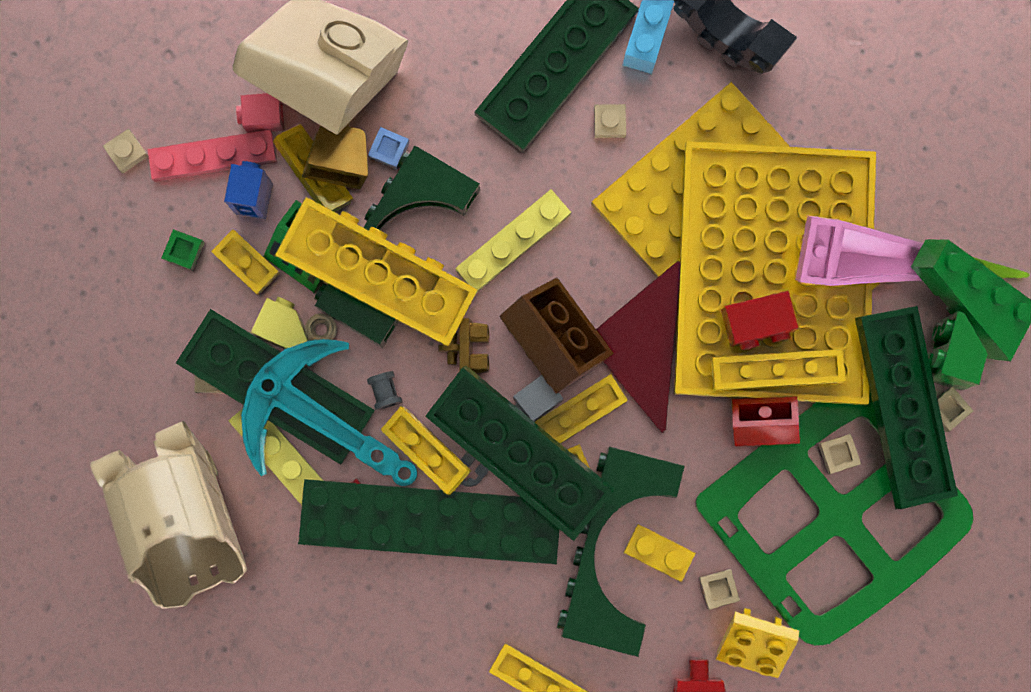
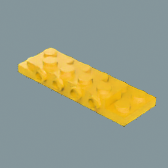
M305 197L275 256L437 342L449 346L478 289L443 271L444 265L430 257H427L426 261L415 256L416 250L402 242H399L396 246L387 241L388 235L374 227H370L367 230L357 225L360 220L344 211L339 215Z

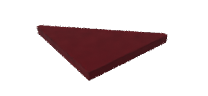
M679 261L596 328L597 332L614 353L604 361V364L661 433L666 430L680 284L681 263Z

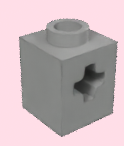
M542 375L513 396L516 402L514 406L534 422L563 401L561 394H556Z

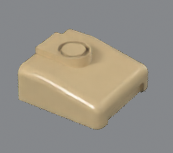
M289 0L238 45L232 68L244 80L337 135L398 73L408 40L375 20L323 0Z

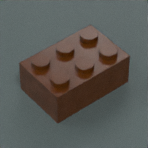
M557 277L521 296L499 316L508 331L514 336L527 357L531 359L547 384L550 385L556 394L591 373L614 354Z

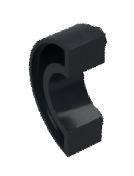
M674 0V11L681 18L685 19L699 35L697 37L698 41L707 49L714 48L721 53L724 61L732 67L740 65L760 74L769 72L797 39L794 34L773 19L769 22H761L751 18L736 7L731 0Z

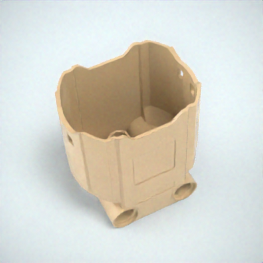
M185 421L155 433L156 440L153 442L158 457L136 465L121 450H118L91 462L93 475L99 486L103 489L129 581L131 583L136 581L148 593L153 604L161 609L187 606L195 594L206 591L222 582L235 584L247 571L246 563L216 478L218 476L216 465L210 453L195 437ZM217 566L219 574L213 577L211 569ZM197 576L199 584L192 586L189 578Z

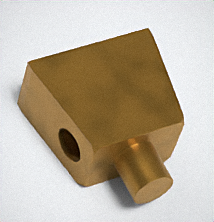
M351 121L337 135L320 125L314 137L302 178L361 189L368 177L365 132L362 129L350 127Z

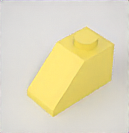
M277 297L276 301L266 298L251 333L283 349L310 341L305 332L300 314L293 309L294 303L281 297Z

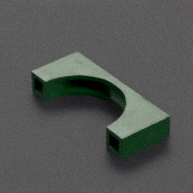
M414 146L411 152L406 151L399 160L397 167L400 170L395 178L389 177L381 190L383 197L378 205L372 204L364 218L367 222L363 228L369 230L370 227L381 230L398 215L423 207L443 208L465 216L480 192V183L421 148ZM323 283L314 298L317 300L315 307L319 311L329 315L337 322L382 349L399 323L398 320L330 284Z
M608 447L607 453H600L596 471L602 472L601 478L612 486L615 492L581 532L586 537L583 547L577 546L573 565L578 566L575 579L569 577L565 591V597L570 598L568 609H561L557 628L562 629L561 636L563 638L636 657L639 656L646 624L622 614L610 603L603 593L595 572L594 554L596 542L607 520L627 503L650 496L677 498L685 466L613 447Z

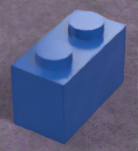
M243 161L241 165L231 164L224 202L236 215L266 220L273 183L265 171L260 169L261 165L257 163Z

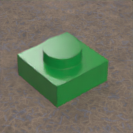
M173 229L161 258L164 261L193 271L205 242Z

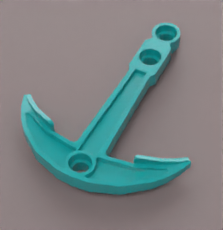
M321 339L307 341L287 348L266 363L254 377L247 391L241 418L244 446L260 476L267 474L265 444L268 430L264 429L273 408L278 407L354 452L357 459L382 475H391L396 484L408 486L415 481L417 469L412 462L400 460L398 453L373 437L364 436L291 383L292 379L306 364L310 367L328 355L349 349V343ZM266 379H271L274 382V388L270 392H266L262 388V383ZM374 450H381L384 456L380 462H374L371 459V453ZM407 467L410 470L411 474L408 479L403 480L399 478L398 471L400 468Z

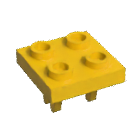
M744 608L742 614L735 612L717 649L716 660L728 663L731 666L755 671L764 676L779 678L798 642L799 631L782 626V619L775 617L774 623L751 617V609Z

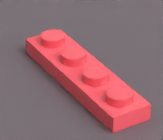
M270 129L148 149L151 178L154 182L227 171L231 169V164L241 165L243 161L259 165L277 163L273 132Z

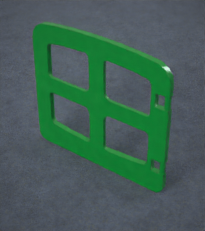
M870 389L868 405L816 402L799 415L800 444L761 445L702 491L695 501L698 512L723 541L724 545L773 607L780 613L788 626L799 631V638L803 642L814 646L830 644L899 596L940 561L970 531L974 520L971 505L957 488L958 496L934 502L941 510V520L898 561H894L862 522L863 513L891 491L886 463L849 493L841 494L834 489L809 458L808 450L856 418H865L879 434ZM782 470H787L817 505L819 513L815 520L776 551L766 554L738 519V512ZM724 517H727L738 530L731 537L718 524ZM839 536L846 541L871 572L873 580L841 604L822 615H815L787 582L786 575L829 539ZM788 596L792 598L801 610L794 617L791 616L781 603Z

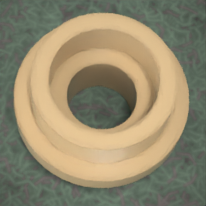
M319 313L308 319L305 325V332L310 341L321 339L333 340L337 334V325L332 317ZM324 324L327 326V332L324 335L316 333L318 325Z

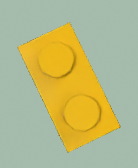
M234 229L211 251L258 296L280 274L275 267Z
M639 524L636 525L623 552L679 582H682L696 554Z

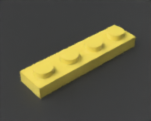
M550 189L455 268L456 272L467 284L478 289L477 292H479L571 215V211Z
M242 408L228 421L243 437ZM267 421L264 429L268 430L265 444V464L302 505L304 479L324 480L280 429L272 422Z

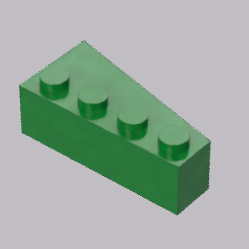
M926 239L911 268L935 296H939L947 307L945 309L950 315L957 311L965 313L988 353L987 359L1011 362L1031 324V299L950 240Z

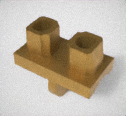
M463 318L460 323L459 344H457V333H455L449 346L438 345L439 353H447V365H457V353H459V371L462 367L467 366L476 374L489 372V355L473 354V343H489V326L487 324L473 323L469 318Z

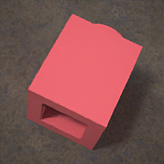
M268 93L241 95V105L236 106V116L238 124H242L247 133L270 129L272 132L285 131L283 102Z

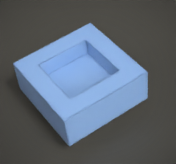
M380 127L368 157L397 170L399 160L406 152L410 141L406 137Z

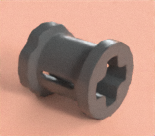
M393 371L378 374L367 379L368 385L372 386L376 399L375 410L389 408L403 402L402 398L397 396L393 382L395 376Z

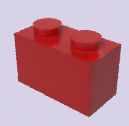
M789 291L727 305L721 310L730 347L740 346L741 351L759 347V341L771 338L772 343L791 339L790 333L799 329Z
M797 396L732 399L735 446L800 444Z

